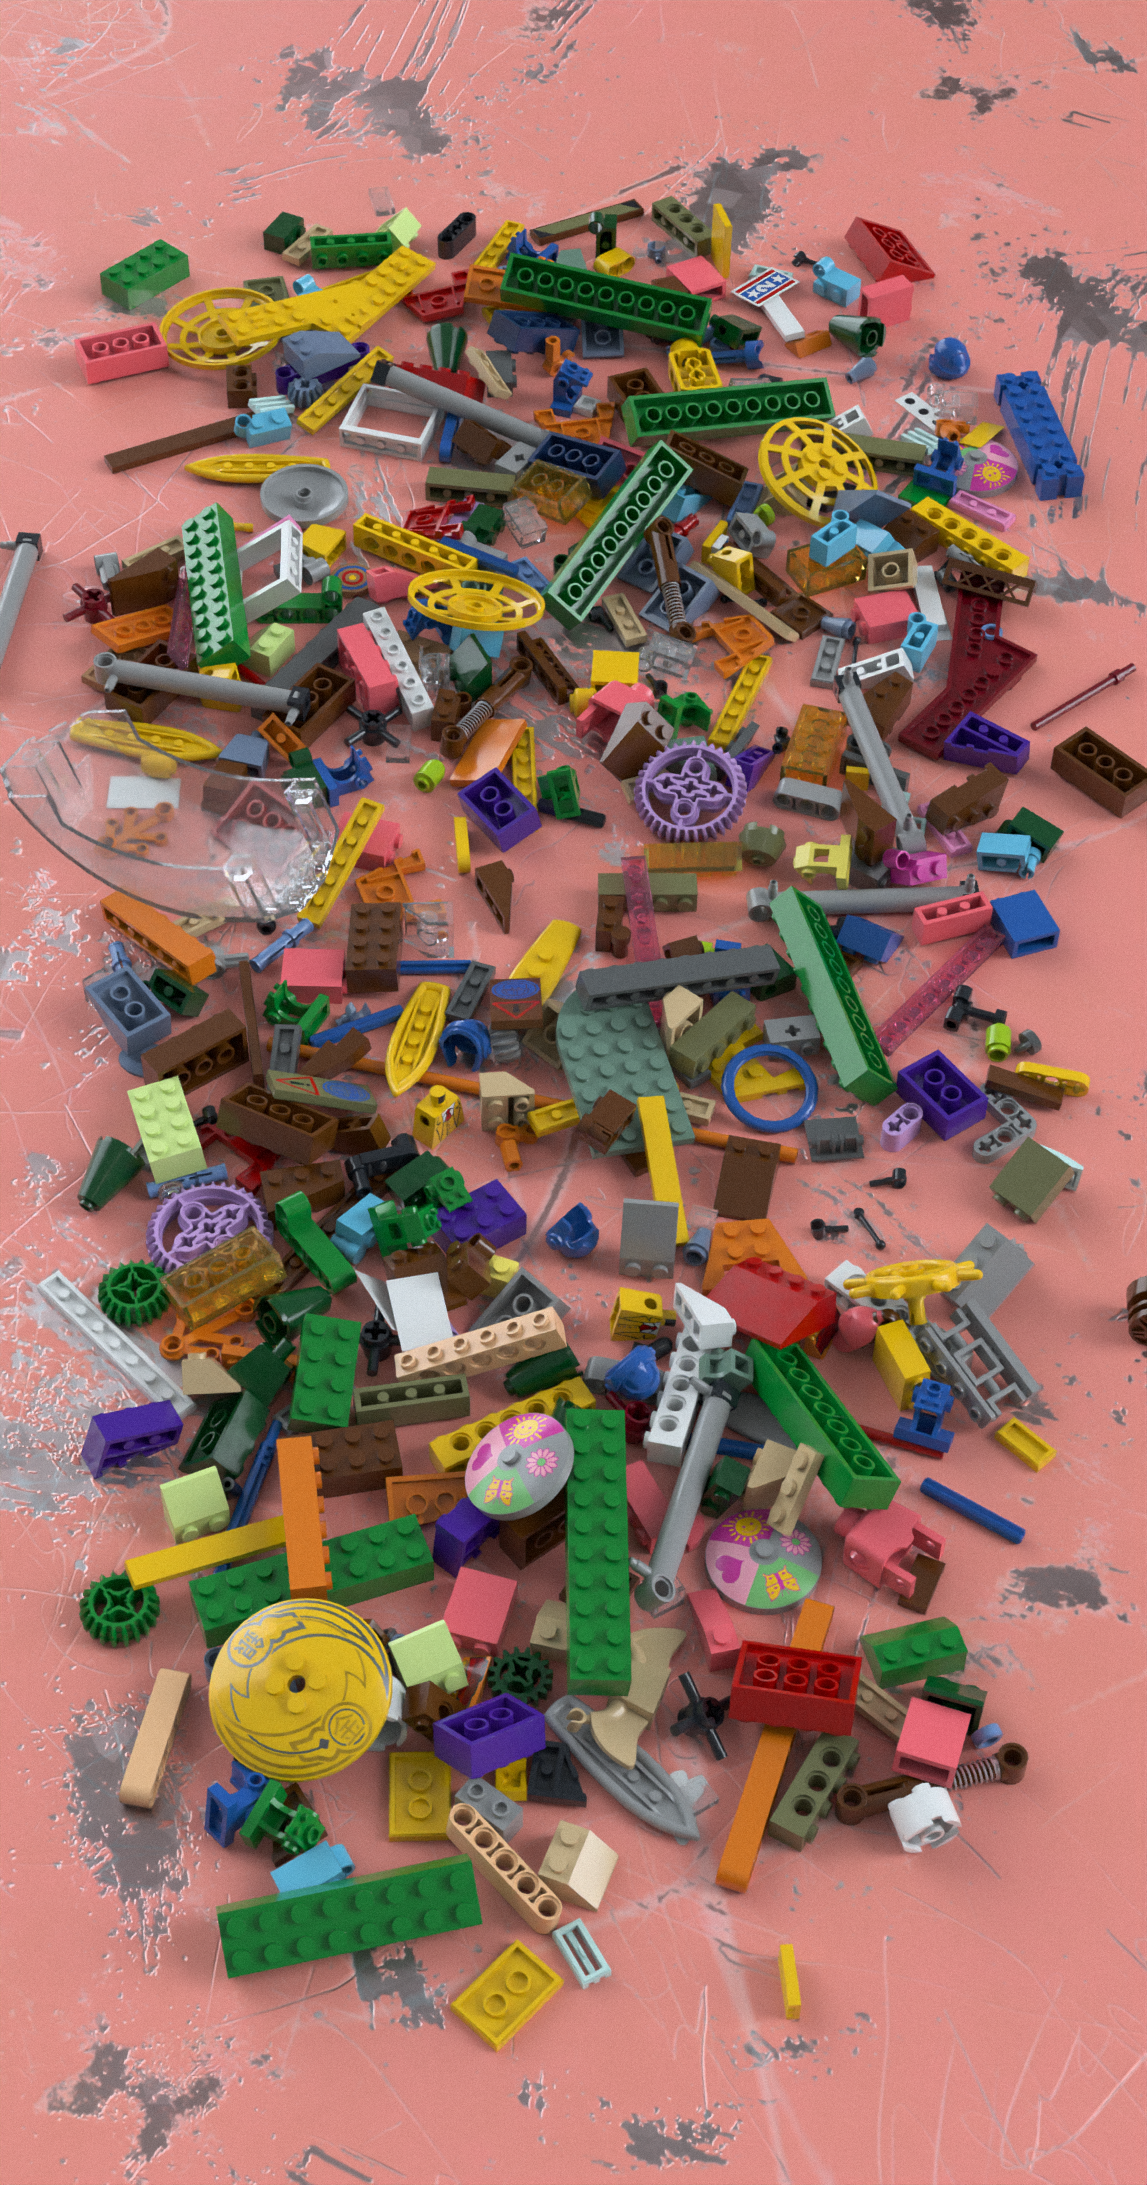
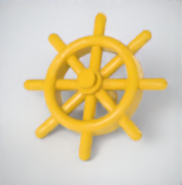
M942 1259L915 1260L876 1268L870 1271L865 1278L845 1280L843 1287L846 1290H850L849 1296L852 1299L867 1296L893 1300L904 1298L908 1305L909 1324L922 1325L927 1323L924 1306L926 1295L950 1292L961 1281L980 1280L983 1277V1272L979 1269H974L975 1264L972 1261L955 1263Z

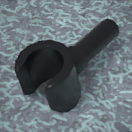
M798 251L793 256L795 259L792 261V264L796 267L801 266L803 263L810 265L817 263V261L807 258L803 251Z
M601 606L592 607L591 613H588L590 621L599 620L609 632H612L614 628L604 617L603 608Z
M650 673L646 674L645 677L654 687L653 695L655 697L659 696L660 690L665 694L667 693L668 684L666 681H656Z
M212 1105L204 1107L202 1109L203 1117L193 1121L195 1127L207 1123L211 1125L216 1124L218 1116L215 1107Z
M895 1168L892 1172V1177L869 1181L870 1187L892 1185L896 1189H902L906 1185V1170L904 1168Z
M814 1219L810 1223L813 1237L817 1240L824 1239L828 1233L848 1232L849 1230L848 1225L826 1226L822 1219Z

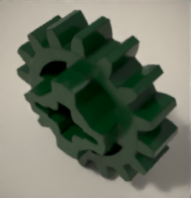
M514 1647L513 1654L503 1650V1659L495 1657L493 1659V1666H490L488 1669V1688H491L492 1698L507 1692L525 1704L531 1703L537 1708L538 1698L546 1701L548 1691H552L553 1670L549 1669V1660L541 1661V1652L539 1651L531 1655L530 1647H527L524 1653L520 1652L518 1647ZM506 1670L507 1673L503 1674V1679L500 1680L502 1673ZM538 1678H540L539 1684L534 1687V1684L538 1683Z

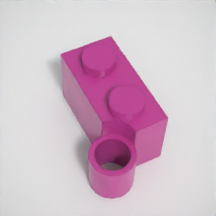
M888 849L883 854V864L885 867L890 868L891 883L912 886L947 878V856L945 853L922 851L908 854V852L903 850Z

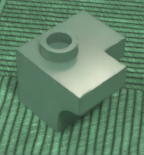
M715 1348L710 1354L705 1353L699 1358V1379L709 1385L716 1379L721 1378L740 1392L753 1382V1358L732 1348L728 1351Z

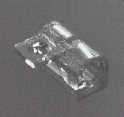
M420 646L419 678L433 703L436 702L439 688L451 690L450 653H428L424 655V646Z

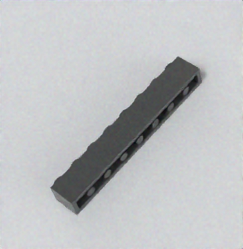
M357 596L325 628H322L311 641L307 642L298 654H295L284 667L280 668L278 673L265 683V686L289 690L317 662L334 669L339 664L337 629L364 623L363 613L378 609L380 606ZM251 707V716L263 722L262 715L267 710Z
M770 944L754 945L748 948H732L726 951L706 952L691 956L683 955L669 959L661 958L655 961L635 962L619 966L612 965L598 969L589 968L579 972L575 988L584 1011L659 1001L663 999L667 992H672L678 985L695 995L775 984L780 966Z

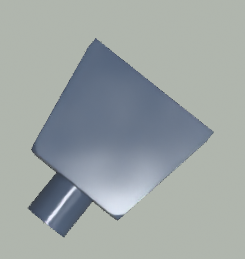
M257 730L253 731L250 736L236 734L220 753L218 759L246 764L250 781L257 777L264 782L270 757L269 742Z

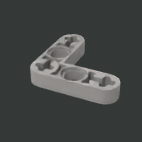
M985 1083L980 1086V1090L989 1098L987 1111L1002 1125L974 1142L972 1157L978 1163L989 1164L1021 1146L1027 1137L1032 1139L1035 1136L1037 1122L1010 1095L984 1087ZM1010 1108L1014 1113L1007 1115L1002 1113L1001 1109ZM1007 1136L1011 1139V1141L1008 1143L1001 1142L998 1139V1137Z

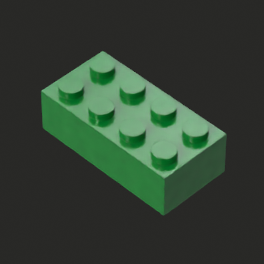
M159 239L101 272L102 294L130 311L189 277L188 255Z
M306 1313L300 1333L287 1430L311 1433L348 1427L362 1322Z

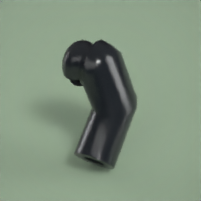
M661 1337L646 1346L652 1347L655 1350V1361H658L671 1352L673 1343L670 1338ZM635 1341L634 1344H633L632 1349H634V1348H635L636 1346H638V1345H642V1346H643V1345H646V1344L639 1343V1342H636V1341Z

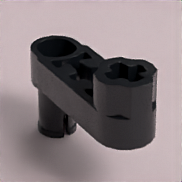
M402 1133L391 1141V1147L349 1157L344 1162V1167L349 1180L353 1182L356 1196L364 1198L373 1192L368 1180L369 1177L399 1171L420 1156L414 1137L407 1133Z

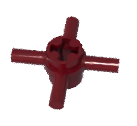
M78 583L72 585V590L81 598L79 607L63 614L65 622L68 623L82 615L91 624L115 618L107 611L108 603L111 602L109 592L104 594L103 591L96 588L85 590Z
M613 1391L608 1392L605 1398L615 1410H625V1442L628 1444L643 1443L646 1431L650 1432L651 1430L650 1418L652 1411H657L658 1408L651 1410L646 1403L641 1401H632L625 1405Z

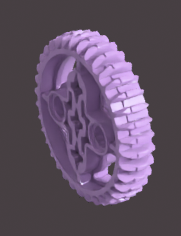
M684 740L682 746H678L675 742L672 749L665 746L663 753L657 750L656 757L650 756L649 763H644L643 770H639V778H636L634 801L637 804L636 810L641 821L644 820L646 828L650 827L652 834L657 832L660 839L666 836L668 843L675 839L677 845L681 841H685V845L688 846L690 841H694L697 846L699 840H703L707 844L709 837L716 841L717 833L724 836L725 828L731 830L733 827L732 823L738 822V816H742L743 808L746 806L747 783L745 782L742 768L740 765H737L735 758L731 759L729 752L723 754L721 747L715 750L713 743L706 747L704 741L700 745H696V742L693 740L691 745H687ZM686 760L681 775L663 773L656 777L667 766ZM707 762L718 766L728 775L732 784V794L727 793V790L721 783L709 780L711 770ZM695 770L701 771L697 774L692 773ZM649 792H653L661 803L672 805L670 817L675 825L664 821L655 814L649 802ZM727 808L713 821L694 826L699 818L700 811L717 813ZM683 812H688V813H689L688 815H685V816L680 815V814L683 813Z
M214 1181L209 1186H206L203 1182L200 1187H194L191 1184L189 1190L181 1187L180 1194L172 1192L171 1199L164 1198L163 1205H157L156 1212L152 1213L151 1220L148 1221V1229H146V1248L155 1268L161 1266L164 1273H167L170 1277V1280L173 1279L175 1286L182 1283L185 1290L193 1286L195 1292L200 1287L204 1288L206 1292H208L209 1288H215L218 1292L221 1286H225L229 1290L231 1283L239 1286L240 1279L248 1281L250 1274L256 1275L258 1268H263L264 1260H268L269 1252L272 1251L274 1240V1227L272 1221L268 1220L266 1207L262 1205L260 1198H255L252 1192L246 1194L244 1187L237 1190L235 1184L227 1187L224 1182L220 1186H216ZM219 1205L223 1207L211 1213L205 1206ZM178 1217V1225L183 1232L176 1236L172 1250L167 1253L163 1246V1234L170 1223ZM252 1220L257 1228V1239L252 1248L242 1256V1247L237 1240L244 1236L248 1222ZM207 1259L216 1266L214 1268L196 1267Z

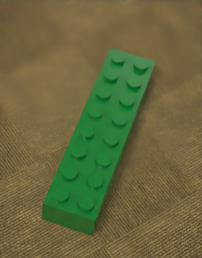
M752 1339L745 1352V1355L753 1358V1382L751 1384L758 1392L760 1398L769 1407L771 1413L779 1421L783 1430L792 1439L797 1449L800 1443H803L825 1455L817 1476L835 1499L836 1504L843 1508L887 1510L901 1484V1480L799 1344L793 1343L779 1350L762 1341Z
M415 1514L322 1541V1546L329 1547L330 1564H324L325 1572L331 1571L333 1589L327 1590L328 1601L343 1607L434 1580V1560ZM287 1552L188 1582L191 1602L207 1649L225 1644L231 1634L245 1620L258 1611L273 1604L291 1600Z
M468 1854L215 1906L228 1979L483 1924L472 1860Z

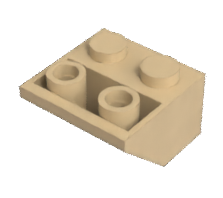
M506 1071L479 1073L482 1131H496L497 1127L503 1123H508L512 1126L518 1125V1127H522L526 1123L530 1125L527 1120V1113L535 1110L534 1089Z
M767 1439L763 1449L758 1447L752 1462L754 1465L739 1498V1501L743 1502L742 1511L759 1508L766 1509L774 1506L782 1482L785 1480L797 1450Z

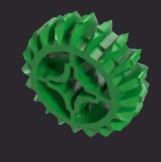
M130 1259L127 1265L120 1262L118 1269L110 1267L109 1274H103L102 1282L99 1283L98 1302L103 1314H106L110 1321L115 1320L118 1326L125 1322L128 1328L132 1324H137L141 1328L144 1322L151 1325L153 1318L161 1320L162 1313L168 1312L169 1304H172L173 1288L168 1274L164 1273L161 1266L155 1268L153 1261L145 1265L143 1259L139 1263H134ZM134 1290L137 1292V1297H134Z
M125 1569L121 1575H117L112 1570L111 1577L108 1578L101 1574L99 1583L91 1581L90 1589H84V1599H81L79 1603L80 1620L84 1630L90 1632V1637L93 1640L99 1638L103 1646L111 1641V1645L114 1648L118 1642H123L127 1647L129 1640L132 1639L139 1643L140 1634L149 1636L150 1628L156 1627V1618L160 1615V1599L157 1596L156 1588L152 1585L134 1591ZM141 1601L143 1606L137 1614L134 1609L136 1604ZM103 1603L105 1605L103 1614L98 1616L96 1614L97 1610Z

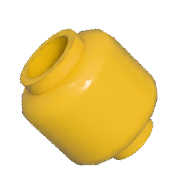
M576 688L573 694L569 695L570 713H574V716L578 718L588 708L589 699L597 693V690L595 688Z

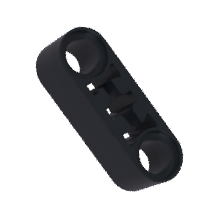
M471 212L459 214L438 235L439 258L444 260L454 258L476 236L475 214Z

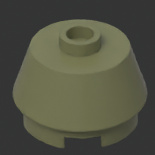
M758 822L745 824L743 831L739 834L741 857L748 863L756 866L768 867L774 865L786 848L784 831L770 824L769 828L757 826Z

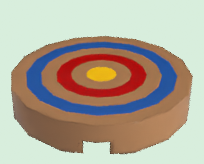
M348 563L333 570L331 575L339 577L342 581L343 597L354 598V595L363 597L369 594L366 570H370L369 567L358 563Z

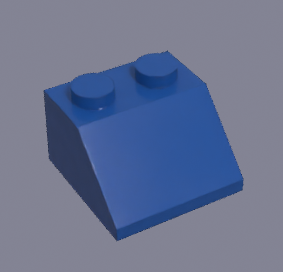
M847 915L836 942L843 945L841 950L853 955L856 952L864 954V960L877 965L879 961L887 963L903 941L904 936L864 918Z

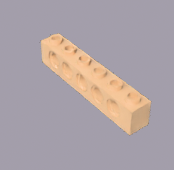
M552 1306L394 1355L396 1376L399 1382L464 1373L467 1378L566 1348L564 1324Z

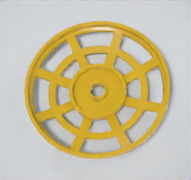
M236 287L205 290L183 299L166 313L159 328L167 344L168 356L182 365L201 370H225L226 365H246L261 358L276 346L281 337L267 342L262 341L237 347L219 323L218 315L249 308L253 302L262 305L274 301L260 292ZM226 298L245 299L241 308L215 309L212 301ZM201 303L205 304L207 312L197 315L188 323L178 318L186 310ZM210 318V321L203 324L201 328L195 326L199 322ZM172 323L182 328L180 343H167V333ZM191 332L198 335L199 342L186 343L188 333ZM242 347L251 348L239 356L235 354ZM202 348L206 353L200 357L190 349ZM171 350H183L184 353L196 361L182 358ZM214 355H227L228 359L219 360L211 358Z
M806 417L784 419L773 425L761 440L758 450V463L766 486L785 509L809 524L823 528L831 522L830 517L818 515L821 504L835 505L836 498L824 497V491L837 490L838 492L839 490H845L843 483L846 479L857 485L855 490H878L876 474L866 454L849 436L828 423ZM795 424L811 425L821 428L823 431L815 429L801 430ZM786 426L793 432L787 437L783 446L769 444L772 436L780 427ZM807 435L822 436L823 444L813 443ZM798 437L806 445L802 451L790 448L791 443ZM832 441L841 446L847 453L840 454L832 448ZM768 452L781 454L782 466L786 476L779 480H776L772 473ZM788 456L798 458L797 465L799 470L793 472ZM858 460H861L865 466L871 486L864 481L863 470ZM846 462H854L858 477L848 471ZM804 478L810 485L816 488L815 492L808 489L799 479ZM792 483L801 493L812 499L810 511L796 503L782 488Z
M445 569L428 572L413 579L409 584L407 593L410 604L423 615L441 623L472 630L507 631L525 628L538 622L543 617L545 610L544 598L533 587L505 575L481 570ZM449 581L453 589H446L433 594L424 587L433 583ZM459 581H476L493 584L494 586L490 591L462 588ZM504 587L523 595L528 600L517 604L512 599L499 593ZM417 591L429 598L427 602L428 607L415 599L414 596ZM455 595L449 601L443 599L446 596ZM437 602L445 607H448V609H435L434 604ZM500 602H503L508 606L503 607ZM531 605L536 607L537 613L529 618H522L523 608ZM514 611L516 614L515 618L502 617L503 613Z

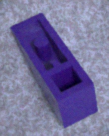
M753 745L733 757L745 775L747 792L755 788L776 754L772 750ZM727 775L725 786L732 788L731 781Z

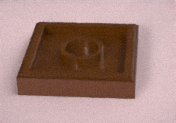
M802 592L770 612L796 631L801 640L821 628L823 617H833L832 612Z

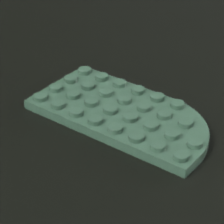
M575 990L566 999L560 1010L555 1039L558 1054L580 1120L585 1113H591L597 1098L600 1095L604 1097L610 1089L636 1105L638 1097L664 1096L673 1147L693 1144L695 1135L649 1003L584 1011L578 993ZM637 1106L633 1121L605 1155L589 1146L593 1159L645 1151Z

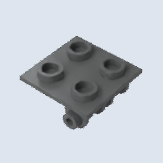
M856 1116L804 1120L812 1162L864 1158L862 1149L864 1137L859 1135Z

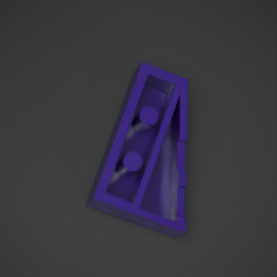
M971 711L944 741V760L981 768H984L986 764L991 762L1000 772L1016 775L1029 760L1030 741Z
M170 1400L152 1402L133 1408L128 1407L110 1413H100L91 1418L81 1456L95 1480L103 1476L101 1472L115 1465H118L120 1469L127 1466V1460L143 1454L145 1458L178 1444L184 1424Z
M469 1497L462 1498L451 1512L441 1515L435 1524L436 1532L432 1554L434 1562L457 1579L460 1567H463L471 1557L477 1559L482 1554L479 1548L489 1537L495 1539L499 1535V1520L489 1518L480 1512L470 1501Z

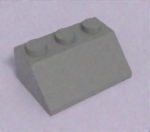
M986 1223L954 1261L955 1263L964 1261L974 1262V1269H979L983 1272L982 1279L961 1281L950 1292H939V1294L956 1308H961L966 1302L974 1298L988 1318H990L1035 1264L1008 1238Z

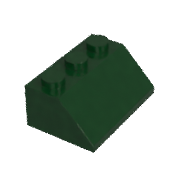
M247 1390L213 1401L178 1469L183 1473L192 1474L216 1466L221 1482L227 1477L233 1480L237 1479L244 1471L243 1465L248 1455L255 1448L258 1434L266 1426L265 1420L270 1410Z

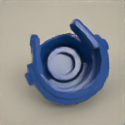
M947 337L937 342L934 349L935 353L929 355L928 368L932 374L947 380L957 379L967 374L970 368V357L965 345L954 337Z
M474 1019L458 1020L449 1023L439 1039L440 1049H442L448 1067L453 1066L457 1061L455 1046L461 1052L476 1055L471 1069L473 1072L479 1070L483 1060L492 1052L488 1028L483 1022Z
M579 1202L546 1232L545 1242L552 1250H559L566 1257L575 1259L585 1257L597 1246L599 1229L591 1220L592 1214L590 1210Z
M638 1345L632 1349L627 1356L606 1371L604 1378L605 1388L614 1393L618 1392L629 1400L641 1401L652 1396L660 1385V1371L655 1362V1350L646 1345Z

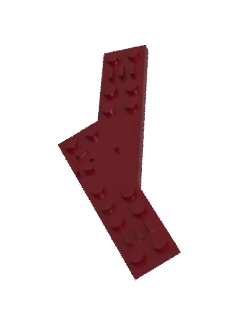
M963 573L960 574V580L965 578ZM977 577L969 580L975 588L986 584L984 579ZM967 581L964 582V583H962V584H964V585H968V586H969V584H968ZM994 583L991 585L994 593L1001 594L1004 592L1005 585ZM958 589L946 688L899 733V742L938 761L944 755V741L971 711L982 717L1037 662L1038 654L999 636L1002 600ZM986 624H995V629L988 628L984 631L981 627ZM985 632L989 635H994V640L985 639Z

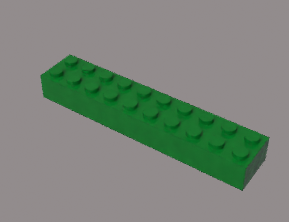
M512 252L510 253L500 287V296L503 302L670 341L690 338L700 348H702L712 312V299Z
M827 377L628 396L621 406L630 447L655 445L660 440L665 442L671 429L694 441L766 434L776 423L793 417H806L822 422H827L836 417ZM795 424L801 430L816 428L806 424ZM782 426L776 432H786L791 430L786 426Z
M662 440L648 449L541 593L545 601V610L569 631L583 621L644 538L645 529L656 517L660 516L693 471Z
M215 502L181 525L196 661L200 668L236 663V666L251 657L233 518Z
M790 886L769 903L773 912L771 915L772 919L780 929L779 936L787 947L786 953L793 961L795 966L793 971L802 983L801 990L808 998L809 1010L815 1015L817 1020L816 1027L823 1035L825 1040L823 1042L824 1047L832 1057L831 1064L838 1072L840 1086L844 1091L855 1094L862 1102L866 1101L876 1106L898 1089L822 906L793 886Z
M566 1409L564 1429L569 1433L574 1446L572 1469L564 1484L567 1695L628 1696L632 1682L625 1410Z

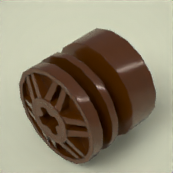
M1147 1276L1136 1279L1127 1287L1126 1303L1129 1323L1128 1333L1134 1341L1147 1346Z

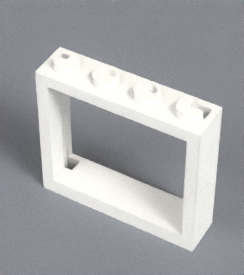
M363 383L339 428L340 446L422 462L444 418V410L396 389ZM368 405L430 417L420 438L357 427Z
M290 520L283 522L237 549L241 584L244 570L281 549L280 579L243 599L247 624L301 593L303 533Z

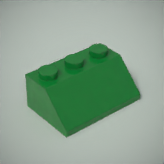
M944 1616L860 1636L859 1639L876 1684L881 1689L927 1679L928 1675L936 1677L964 1670L968 1653L958 1626Z

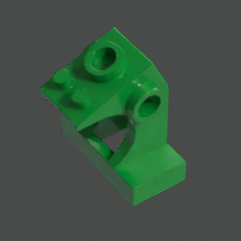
M686 692L674 699L665 694L660 697L657 712L675 729L670 740L677 739L680 725L690 727L694 724L707 732L711 723V714H713V710L709 709L705 702L694 692Z
M569 765L560 766L556 770L547 771L546 775L537 777L541 797L545 799L552 798L557 820L581 815L579 805L581 791L575 769H572Z
M284 980L281 985L276 983L273 988L277 991L275 993L270 991L263 1003L267 1007L262 1016L273 1026L275 1024L301 1025V1044L307 1046L309 1044V1037L316 1034L330 1014L329 996L320 993L313 1003L305 1005L297 1002L296 996L288 991L287 980ZM290 1014H293V1015L298 1016V1017H300V1018H292V1017H290L289 1015H290Z
M452 1166L429 1178L424 1187L426 1203L418 1207V1209L433 1204L434 1208L437 1209L444 1206L450 1213L458 1207L472 1202L473 1199L464 1186L465 1182L461 1173L455 1171Z
M388 1200L368 1208L382 1259L395 1251L407 1250V1243H411L412 1247L427 1243V1238L439 1231L442 1226L441 1221L437 1220L436 1214H438L437 1208H434L433 1204L420 1209L417 1208V1205L401 1209L402 1214L397 1213L394 1200Z
M270 1779L239 1831V1835L245 1845L255 1850L265 1836L281 1844L282 1849L289 1854L298 1856L299 1852L305 1853L316 1846L325 1827L318 1821L320 1816L302 1804H299L297 1811L283 1805L288 1795L281 1783ZM287 1820L291 1821L290 1825L284 1830L285 1833L280 1832Z

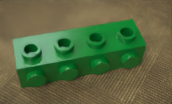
M391 232L310 236L312 269L380 265L393 254Z

